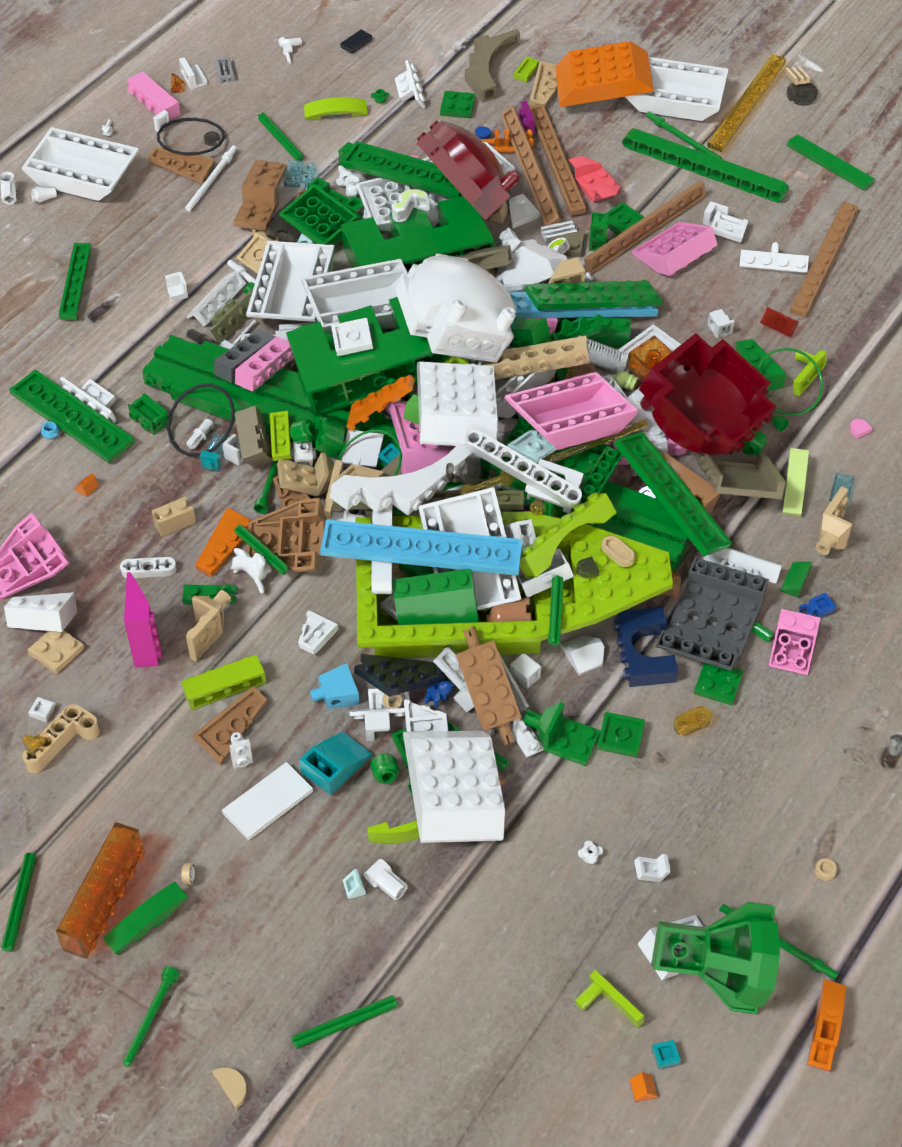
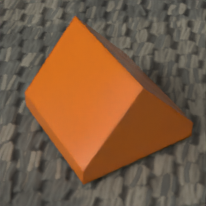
M91 473L74 487V490L88 497L99 486L95 475Z
M640 1072L629 1080L635 1102L658 1098L651 1074Z

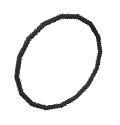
M196 117L170 121L157 132V142L162 148L181 155H200L211 152L220 147L225 140L224 130L218 124ZM201 121L216 126L221 131L222 139L217 145L204 151L181 152L166 147L160 141V133L164 128L173 123Z
M213 383L198 384L186 390L175 401L169 413L167 423L169 441L178 452L188 457L200 456L201 453H188L179 449L173 441L170 426L172 414L178 403L189 392L200 387H213L222 391L229 399L232 411L230 425L224 437L213 448L206 451H215L227 439L233 427L235 416L233 400L224 388Z

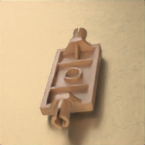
M475 626L469 628L472 636H470L469 630L465 629L463 633L469 648L456 654L482 730L486 731L494 727L498 729L503 746L509 744L507 736L510 743L516 742L509 724L513 720L522 718L495 641L493 640L485 644L480 643Z

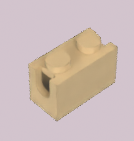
M186 496L151 510L154 525L161 537L196 523L194 509L192 506L189 507Z

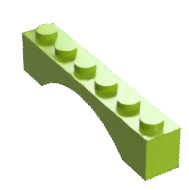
M606 493L591 494L587 497L588 500L585 503H581L574 508L575 511L563 516L560 519L561 522L552 525L547 529V533L535 538L532 545L521 549L519 566L526 578L538 577L551 566L557 546L570 531L586 523H605L617 513Z

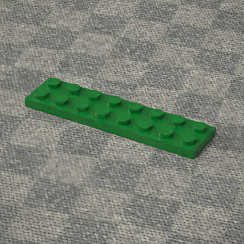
M356 141L341 161L343 167L449 198L462 196L439 168L429 161Z
M647 280L526 284L524 289L537 310L661 306L663 301Z
M36 369L9 389L12 396L49 422H54L60 430L108 464L135 443L131 435Z
M643 432L618 438L615 441L614 445L630 463L631 467H633L703 557L730 547L732 544L730 539Z

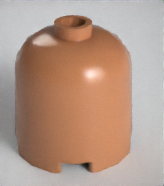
M529 597L491 607L490 614H486L487 622L531 621Z

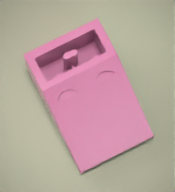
M781 609L769 667L808 675L820 617Z

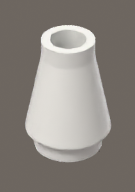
M35 187V189H31L33 202L40 203L57 196L55 188Z

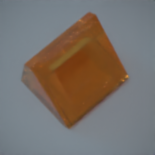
M171 73V93H183L184 81L176 74Z

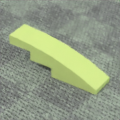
M790 448L782 514L801 516L809 450Z

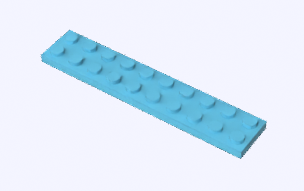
M508 292L514 302L515 317H594L598 314L602 317L657 316L659 311L656 306L537 310L526 292Z
M326 519L320 555L518 575L522 539Z

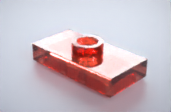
M767 307L760 323L792 337L799 321Z

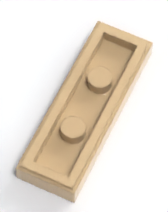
M340 460L335 461L323 509L327 519L332 518L334 501L330 498L332 481L343 472V461Z

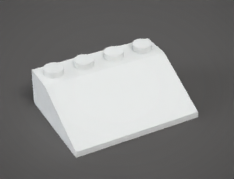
M381 177L356 183L368 218H374L379 230L391 232L389 213L392 212V204L394 202L399 203V195L409 190V186Z

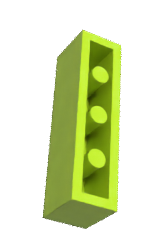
M253 655L234 663L225 664L220 668L208 670L203 674L189 677L181 681L185 698L192 711L247 691L252 686L256 688L266 684V677L257 655Z

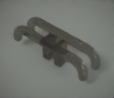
M466 457L464 465L460 467V475H454V465L452 463L446 465L447 479L450 482L464 483L466 485L491 486L497 474L496 469L492 468L487 479L481 478L483 468L480 465V459L477 457Z

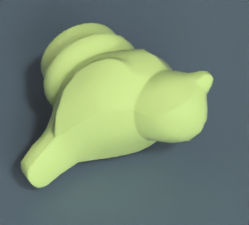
M629 369L611 375L621 389L626 388L628 391H634L639 380L635 375L629 373Z

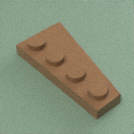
M252 686L194 733L193 739L221 765L230 753L229 746L232 745L231 735L235 732L243 735L265 706L267 699Z

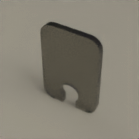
M278 214L266 230V236L273 240H276L278 233H286L288 236L283 239V242L297 243L301 236L297 229L283 220Z

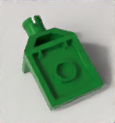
M562 702L546 708L543 714L533 712L530 709L527 710L523 722L525 725L537 729V738L544 747L545 752L586 767L599 739L601 730L563 717L564 703Z

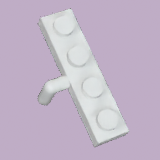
M774 242L771 252L741 250L739 268L807 274L809 256L778 253L779 244Z

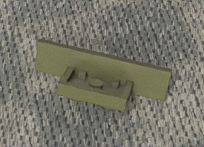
M253 289L242 299H229L226 301L225 306L216 311L210 319L214 326L210 331L218 344H221L248 318L246 313Z

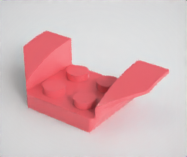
M584 156L569 159V162L575 167L577 186L592 203L621 193V185H618L609 173L602 168V164Z

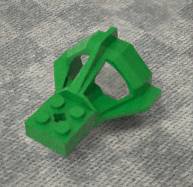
M747 902L707 927L658 921L651 966L654 970L698 975L731 1011L756 1014L758 1007H764L775 989L780 960L778 923L774 919L775 907L772 904ZM680 944L682 948H679L676 952L674 948ZM728 977H729V986L726 985V984H727V978H728Z

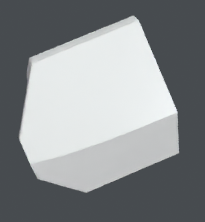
M582 635L560 644L561 649L578 675L599 668L603 664L604 645L599 638Z

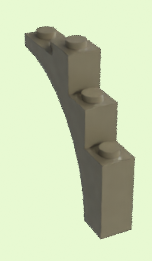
M518 29L492 38L485 35L474 39V53L469 54V68L465 69V82L482 103L496 98V84L491 78L490 69L501 54L520 45V32Z
M510 245L472 250L467 255L454 256L468 259L469 262L485 270L507 266L513 262Z

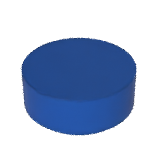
M481 126L475 129V135L479 139H490L491 131L488 127Z

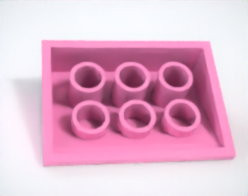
M678 222L632 250V254L657 273L671 276L680 268L686 267L691 261L697 260L704 253L710 252L712 248L717 246L713 227Z

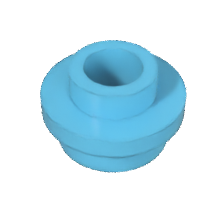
M46 422L42 425L41 434L44 438H54L59 434V427L54 422Z

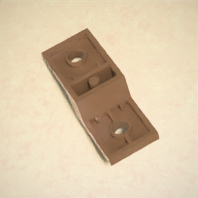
M255 160L242 185L243 203L234 219V226L267 230L279 205V185L287 171V164Z

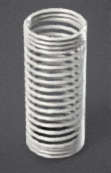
M587 338L590 349V363L592 361V364L604 369L606 368V370L609 369V371L612 370V372L615 371L616 374L624 371L629 357L627 353L617 351V349L614 350V348L599 342L597 343L596 341L594 342L593 340L591 341V339L588 340Z

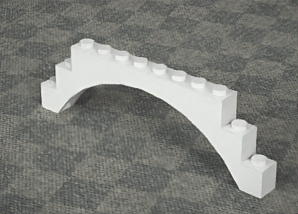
M496 403V405H497V418H498V408H499V405ZM497 421L496 440L501 443L505 436V425ZM456 446L447 456L436 463L415 472L390 477L343 475L331 485L330 498L346 510L356 506L361 501L377 513L392 504L409 515L414 510L417 511L419 509L418 506L422 505L426 500L429 501L436 492L442 491L447 483L454 481L462 471L465 472L473 462H477L481 457L469 451L466 446ZM488 447L485 450L490 452L492 448Z

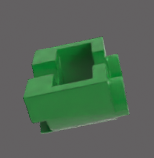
M321 416L318 417L316 429L319 430V434L316 438V450L335 456L339 450L342 451L345 447L344 434L346 425Z

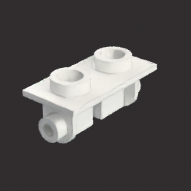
M522 717L513 720V724L510 727L514 739L527 758L543 751L544 747L531 727L524 724V718Z
M238 732L231 735L232 745L229 747L233 769L253 763L250 740H244L242 734Z

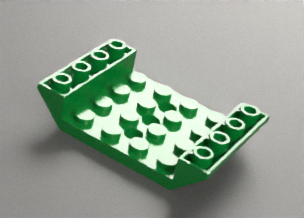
M521 416L503 444L507 446L526 432L536 429ZM570 446L560 450L557 449L542 460L584 473L579 488L582 492L581 504L585 503L588 500L587 497L591 494L601 493L623 455L620 451L607 446L601 455L577 446ZM503 457L502 460L509 462L511 458ZM490 463V466L506 485L525 491L526 483ZM521 466L518 468L520 471L527 470L525 466ZM552 472V473L556 474L557 476H559V477H561L562 479L565 480V476H564V475H561V474ZM538 476L537 481L544 480L542 476ZM557 485L552 486V487L556 488V491H558V490L561 489V488H560L559 486H557Z

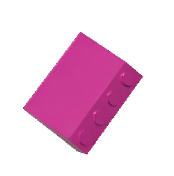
M127 572L124 623L134 666H159V658H162V646H160V636L157 635L158 629L157 623H155V612L151 611L150 604L132 573Z

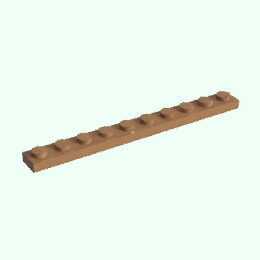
M544 105L529 106L535 120L536 133L569 215L586 213L585 204Z
M512 105L500 114L505 128L509 130L510 141L545 226L557 224L562 221V218L518 112Z
M696 182L585 257L586 273L590 272V274H593L706 197L704 182Z
M842 202L794 299L789 313L806 318L857 213V205Z

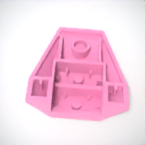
M33 513L17 524L0 547V600L55 576L69 564L67 555Z

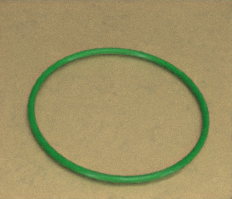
M781 348L770 352L761 361L758 367L759 372L764 361L772 354L779 351H794L804 355L813 363L818 371L821 385L816 402L807 410L798 413H787L776 408L775 411L784 415L797 416L812 410L819 402L823 392V378L818 365L810 356L797 349Z
M378 429L368 430L356 435L345 445L338 457V460H341L346 448L358 437L372 432H380L394 439L399 449V463L393 476H397L402 462V452L398 440L391 433Z

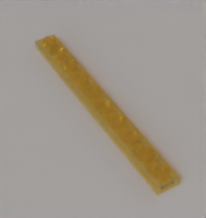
M775 54L769 57L707 144L708 148L719 152L724 150L785 65L786 58Z

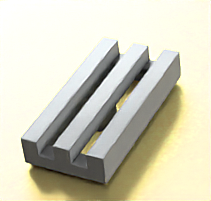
M230 57L215 59L219 82L222 83L223 80L229 82V79L235 81ZM220 62L222 63L224 75L221 74L219 66ZM225 62H228L229 75L227 74Z

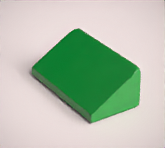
M793 562L780 592L798 598L810 573L812 562Z

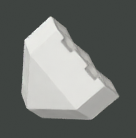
M533 239L521 241L512 252L513 262L510 265L498 267L495 278L502 285L540 283L551 278L561 261L568 259L565 255L558 254L553 249L545 245L542 246Z

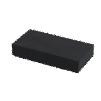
M361 29L341 42L340 47L352 54L370 42L372 35Z

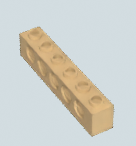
M581 336L504 350L496 363L482 361L481 365L494 366V378L497 380L589 364L590 350L587 337Z

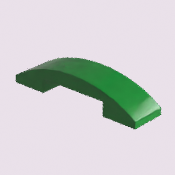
M319 177L307 185V188L316 184L355 214L364 208L361 199L355 196L350 199L330 188V183Z

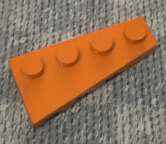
M411 374L401 377L395 383L385 385L381 390L370 393L366 398L356 400L351 405L346 427L350 431L356 428L355 424L360 421L366 422L370 419L369 416L376 410L378 413L381 412L390 401L394 403L411 392L415 379Z
M227 507L196 562V569L212 577L234 554V549L239 548L245 542L234 532V529L241 524L248 530V522L252 520Z

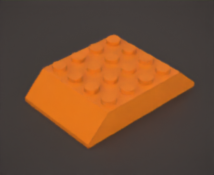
M631 41L569 51L555 67L560 107L654 92L648 52Z

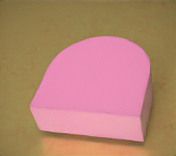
M854 419L850 424V432L856 439L872 431V427L863 419Z

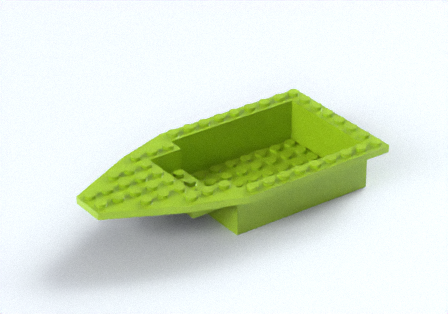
M529 511L501 512L504 526L532 519L536 538L547 533V529L552 525L561 522L560 518ZM420 515L392 516V526L423 529ZM355 517V521L357 523L372 524V517ZM587 524L580 525L570 531L556 548H560L574 577L565 580L563 584L561 634L596 624L672 589L673 581L669 552ZM607 536L619 538L634 551V563L629 567L619 566L602 551V540ZM356 559L358 648L374 647L375 655L395 658L437 657L447 646L456 655L469 648L463 630L468 629L470 636H472L469 628L474 626L480 643L485 644L494 640L500 655L540 653L541 641L549 637L552 587L529 597L531 621L487 622L486 614H490V608L478 610L479 623L399 625L395 619L380 608L381 602L392 594H372V560ZM518 581L521 598H525L527 596Z

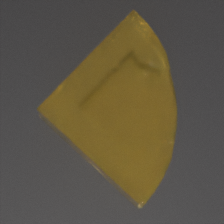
M37 734V736L27 735L22 738L24 747L29 754L46 743V740L40 734Z

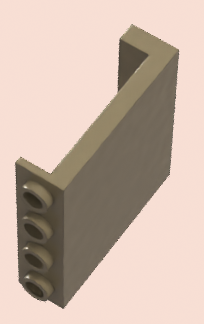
M703 452L698 454L697 463L716 493L782 499L786 482L766 453H758L756 463L712 459L709 454Z

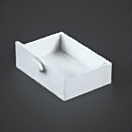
M558 548L553 555L551 566L538 577L526 578L520 566L516 577L528 598L552 587V578L555 575L563 577L564 581L574 577L569 563L560 548Z

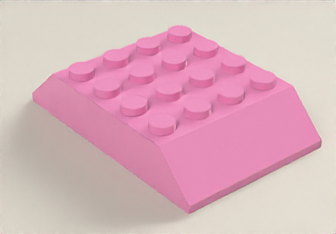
M597 372L508 394L504 397L514 409L558 450L620 433L639 411Z

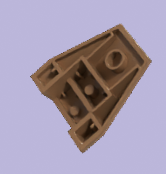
M320 498L302 499L248 522V531L285 562L292 571H315L325 558V556L320 555L326 524ZM247 544L246 552L250 557H253L257 552Z

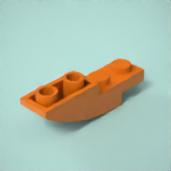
M826 979L823 980L814 1020L815 1027L806 1063L807 1066L827 1072L831 1069L842 1024L846 985Z

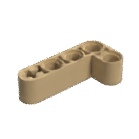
M76 704L65 707L23 752L22 757L27 771L32 774L41 772L75 734L87 740L97 738L100 734V729L96 717Z

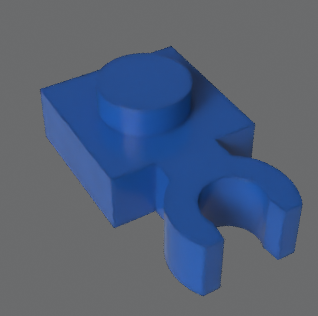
M827 593L811 598L808 604H802L799 607V613L806 611L808 612L806 615L813 616L816 614L818 617L825 616L836 610V605Z
M446 681L431 684L425 695V704L427 705L430 701H434V707L437 708L440 705V700L446 701L450 696L454 684Z

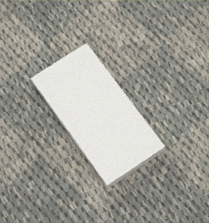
M286 762L222 809V814L249 841L313 792V788Z

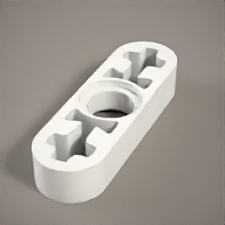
M171 557L126 559L120 564L121 574L125 578L127 577V572H131L134 578L172 576L177 570L175 560ZM146 565L153 566L151 570L143 569Z

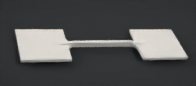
M348 430L345 440L346 444L363 431ZM368 433L358 437L346 448L340 461H343L345 464L377 467L378 454L381 450L384 434ZM345 509L341 513L333 512L332 518L327 520L356 522L355 517L365 516L351 514L349 509Z

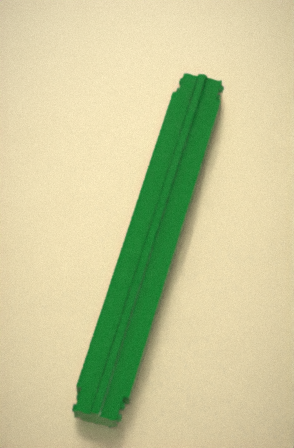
M170 335L168 341H165L162 347L161 345L157 346L154 350V357L148 365L146 364L142 371L144 384L166 393H171L173 401H176L186 390L198 384L213 383L224 388L233 400L235 412L253 406L261 410L268 435H271L270 413L288 411L290 427L293 422L302 419H310L316 424L317 418L320 416L347 426L351 405L314 416L299 373L285 368L276 372L253 392L236 385L235 381L230 383L214 375V360L229 349L207 341L199 345L195 342L186 341L181 337ZM200 387L189 392L179 402L229 421L231 419L232 411L229 399L222 391L213 387ZM377 410L369 416L370 419L366 422L360 421L355 424V431L384 430L391 433L398 440L393 420L386 418L385 415L380 412L378 413ZM347 427L344 434V440H346L347 432L349 430ZM384 434L380 452L391 443L398 448L394 439L387 434ZM316 438L312 441V448H316ZM339 450L335 456L329 454L328 456L338 460L341 451ZM480 458L477 461V480L450 481L443 490L475 482V485H477L481 481L486 482L496 479L499 475L490 466V462ZM378 459L377 467H363L381 471L387 465ZM500 478L503 489L498 490L522 491L520 489L506 485L504 481ZM607 481L600 494H607L617 513L605 523H601L597 528L669 552L671 573L675 574L692 541L657 498ZM524 491V509L543 515L544 501L534 497H530V500H528L527 492ZM554 504L553 517L561 519L563 516L571 513L564 512V507Z

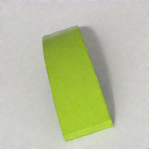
M335 97L304 104L305 120L321 119V116L352 114V117L368 116L366 100L359 98Z
M417 821L390 829L387 822L367 827L368 841L373 843L396 844L420 838Z

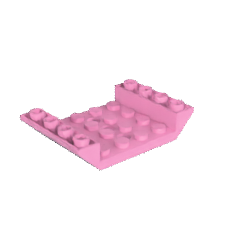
M390 401L384 411L390 414L403 455L400 467L402 474L428 467L447 456L456 447L451 445L420 444L419 425L403 418L408 401H396L394 403ZM473 462L455 480H477V462Z

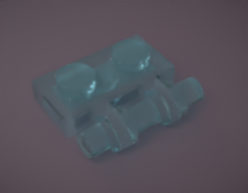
M288 160L284 187L300 188L301 183H305V188L308 189L307 185L314 180L313 176L316 174L315 164L310 163L308 166L304 165V161Z

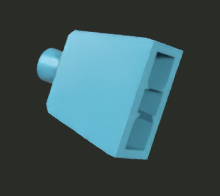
M347 664L318 677L319 688L309 690L312 702L324 699L328 709L359 705V693Z

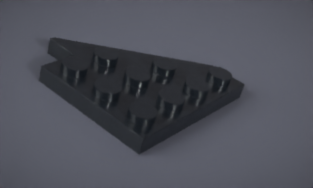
M361 654L360 662L362 664L354 666L355 674L389 697L449 679L434 662Z

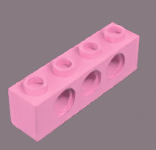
M278 336L272 339L235 369V384L252 392L262 386L265 381L293 360L289 342Z

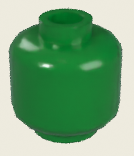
M310 419L295 421L290 427V437L297 444L312 442L315 440L318 432L316 424Z
M760 430L755 432L756 436L751 442H745V446L742 448L745 454L757 456L766 446L767 438Z
M381 753L372 759L370 767L374 779L378 783L389 784L398 777L399 767L393 755Z

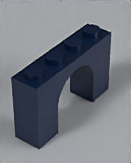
M664 607L629 610L618 613L616 620H613L614 631H618L617 646L621 647L622 650L620 652L621 663L625 664L623 669L624 679L628 680L629 687L676 683L678 668L675 655L647 657L638 653L632 645L638 638L660 635L662 630L666 631L667 620Z

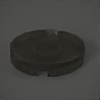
M792 83L787 88L786 96L789 101H794V104L805 106L817 100L818 90L811 83L798 85Z

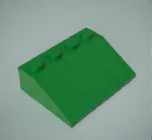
M316 184L309 187L278 214L312 242L324 245H335L343 242L341 224L359 220L355 213Z
M471 569L392 579L399 625L479 623L474 577Z

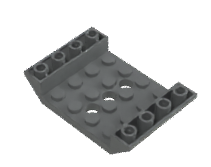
M695 557L689 570L687 585L666 631L662 630L655 647L732 671L739 663L753 625L760 613L769 579ZM695 615L698 619L691 620L689 616ZM715 621L717 624L711 626L707 622ZM734 627L736 630L728 631L726 628Z

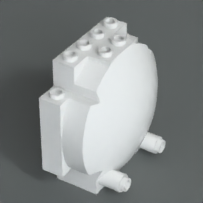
M436 253L435 256L426 258L422 264H413L407 276H402L395 288L410 335L427 337L432 353L496 363L514 338L510 325L515 318V306L510 294L493 275L480 266L469 262L468 259Z

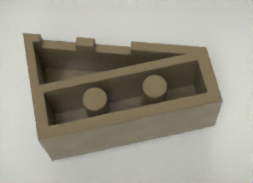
M253 406L235 412L236 419H234V423L238 431L242 459L253 468L272 462V452L261 410Z

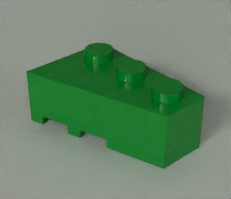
M515 317L510 325L514 336L509 344L512 348L552 342L546 318L537 320L536 318Z
M604 318L600 333L588 337V340L591 339V341L602 343L614 349L621 348L630 342L631 319Z
M753 339L736 341L735 350L758 370L761 361L767 353ZM769 356L764 361L760 373L771 382L767 388L768 391L784 388L786 373Z

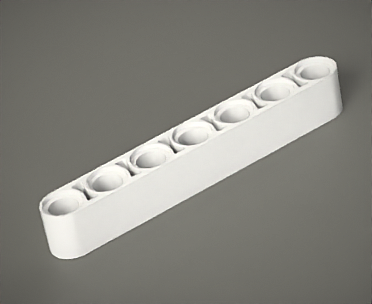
M470 429L466 432L465 446L472 453L567 508L574 509L580 504L582 492L575 485L477 429ZM471 438L478 439L476 443H472L469 440ZM488 447H492L495 450L493 452H487L485 449ZM509 457L511 458V460L509 462H505L502 460V458ZM521 466H525L527 470L520 471L518 468ZM542 476L544 480L537 481L535 477ZM554 485H557V486H559L561 489L558 490V491H555V490H553L551 487L554 486ZM575 495L577 499L570 500L568 496Z
M392 504L387 508H383L378 513L373 510L372 524L392 526ZM372 561V594H392L391 562Z

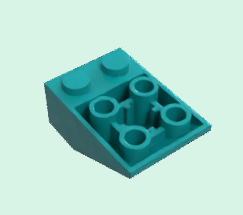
M342 731L314 745L299 759L300 771L331 796L373 754Z

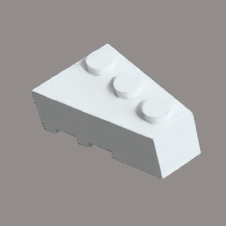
M74 592L12 597L4 606L7 626L10 628L62 632L77 614Z

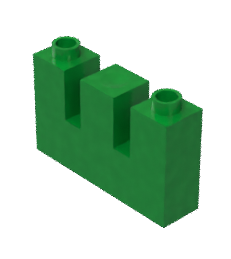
M464 196L437 202L439 227L436 228L432 227L424 210L415 207L404 222L394 221L392 212L389 213L392 238L384 240L373 217L341 224L344 253L351 268L401 259L407 273H409L413 264H422L426 258L435 256L436 253L453 257L467 255L470 251L474 250V247L476 249H479V246H483L484 249L495 247L494 239L480 213Z
M398 297L388 299L396 330L383 334L372 305L337 316L339 324L367 318L373 349L337 356L336 349L331 351L320 322L301 325L295 330L286 332L290 349L314 416L351 405L356 400L366 398L370 393H375L387 385L386 381L390 377L398 380L411 374L415 379L414 384L418 383L417 362L444 363L450 356L432 353L427 337L410 335Z

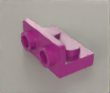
M521 101L518 115L525 132L531 129L533 131L532 136H534V117L527 101Z

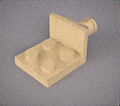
M321 452L314 467L279 459L277 468L280 487L319 497L329 489L334 462L328 454Z
M843 486L840 487L822 516L818 532L819 542L815 548L823 555H827L832 547L843 550L847 547L852 523L842 519L846 511L843 508L849 500L846 497L848 489Z
M220 590L213 599L207 596H194L192 598L195 619L198 623L188 631L186 639L190 659L195 662L204 655L223 633L224 608L231 602V597L223 590Z

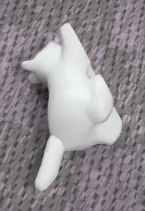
M340 165L338 167L340 176L336 179V183L339 186L346 187L347 196L356 197L359 195L356 183L367 180L363 175L354 173L355 170L345 169Z
M235 548L234 553L237 556L233 557L230 569H234L233 573L235 574L241 570L247 572L256 583L259 592L263 594L264 586L261 580L265 579L266 575L271 572V566L261 554L255 553L253 557H250L247 552Z

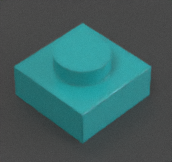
M391 443L378 454V458L388 465L399 455V449Z
M202 450L200 454L201 467L219 472L221 468L220 454Z
M674 1040L652 1045L651 1049L658 1069L680 1064L681 1059Z

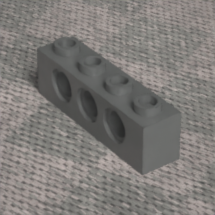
M257 329L214 360V375L232 383L235 381V369L276 336Z

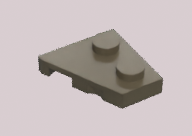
M585 230L550 237L549 243L557 238H566L570 248L563 255L581 257Z

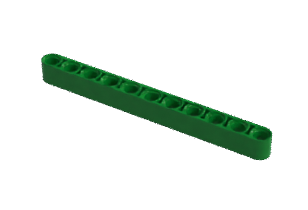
M635 128L630 129L622 140L623 146L629 150L773 202L782 201L789 190L788 184L784 181Z

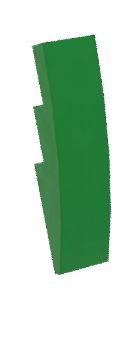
M598 314L588 320L584 317H580L572 322L564 319L557 323L554 333L562 340L576 338L580 335L588 338L600 333L604 318Z
M172 882L120 921L103 937L104 941L115 954L119 955L134 940L139 941L153 926L158 928L188 898L187 894L177 882Z

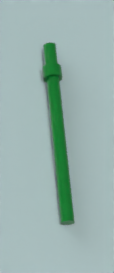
M650 111L647 112L646 117L652 120L656 126L663 127L697 150L722 159L718 154L665 122L664 118L657 117Z
M723 903L719 911L727 915L734 911V909ZM779 937L780 948L810 965V969L818 973L820 971L831 979H836L839 972L825 965L823 960L818 957L815 959Z

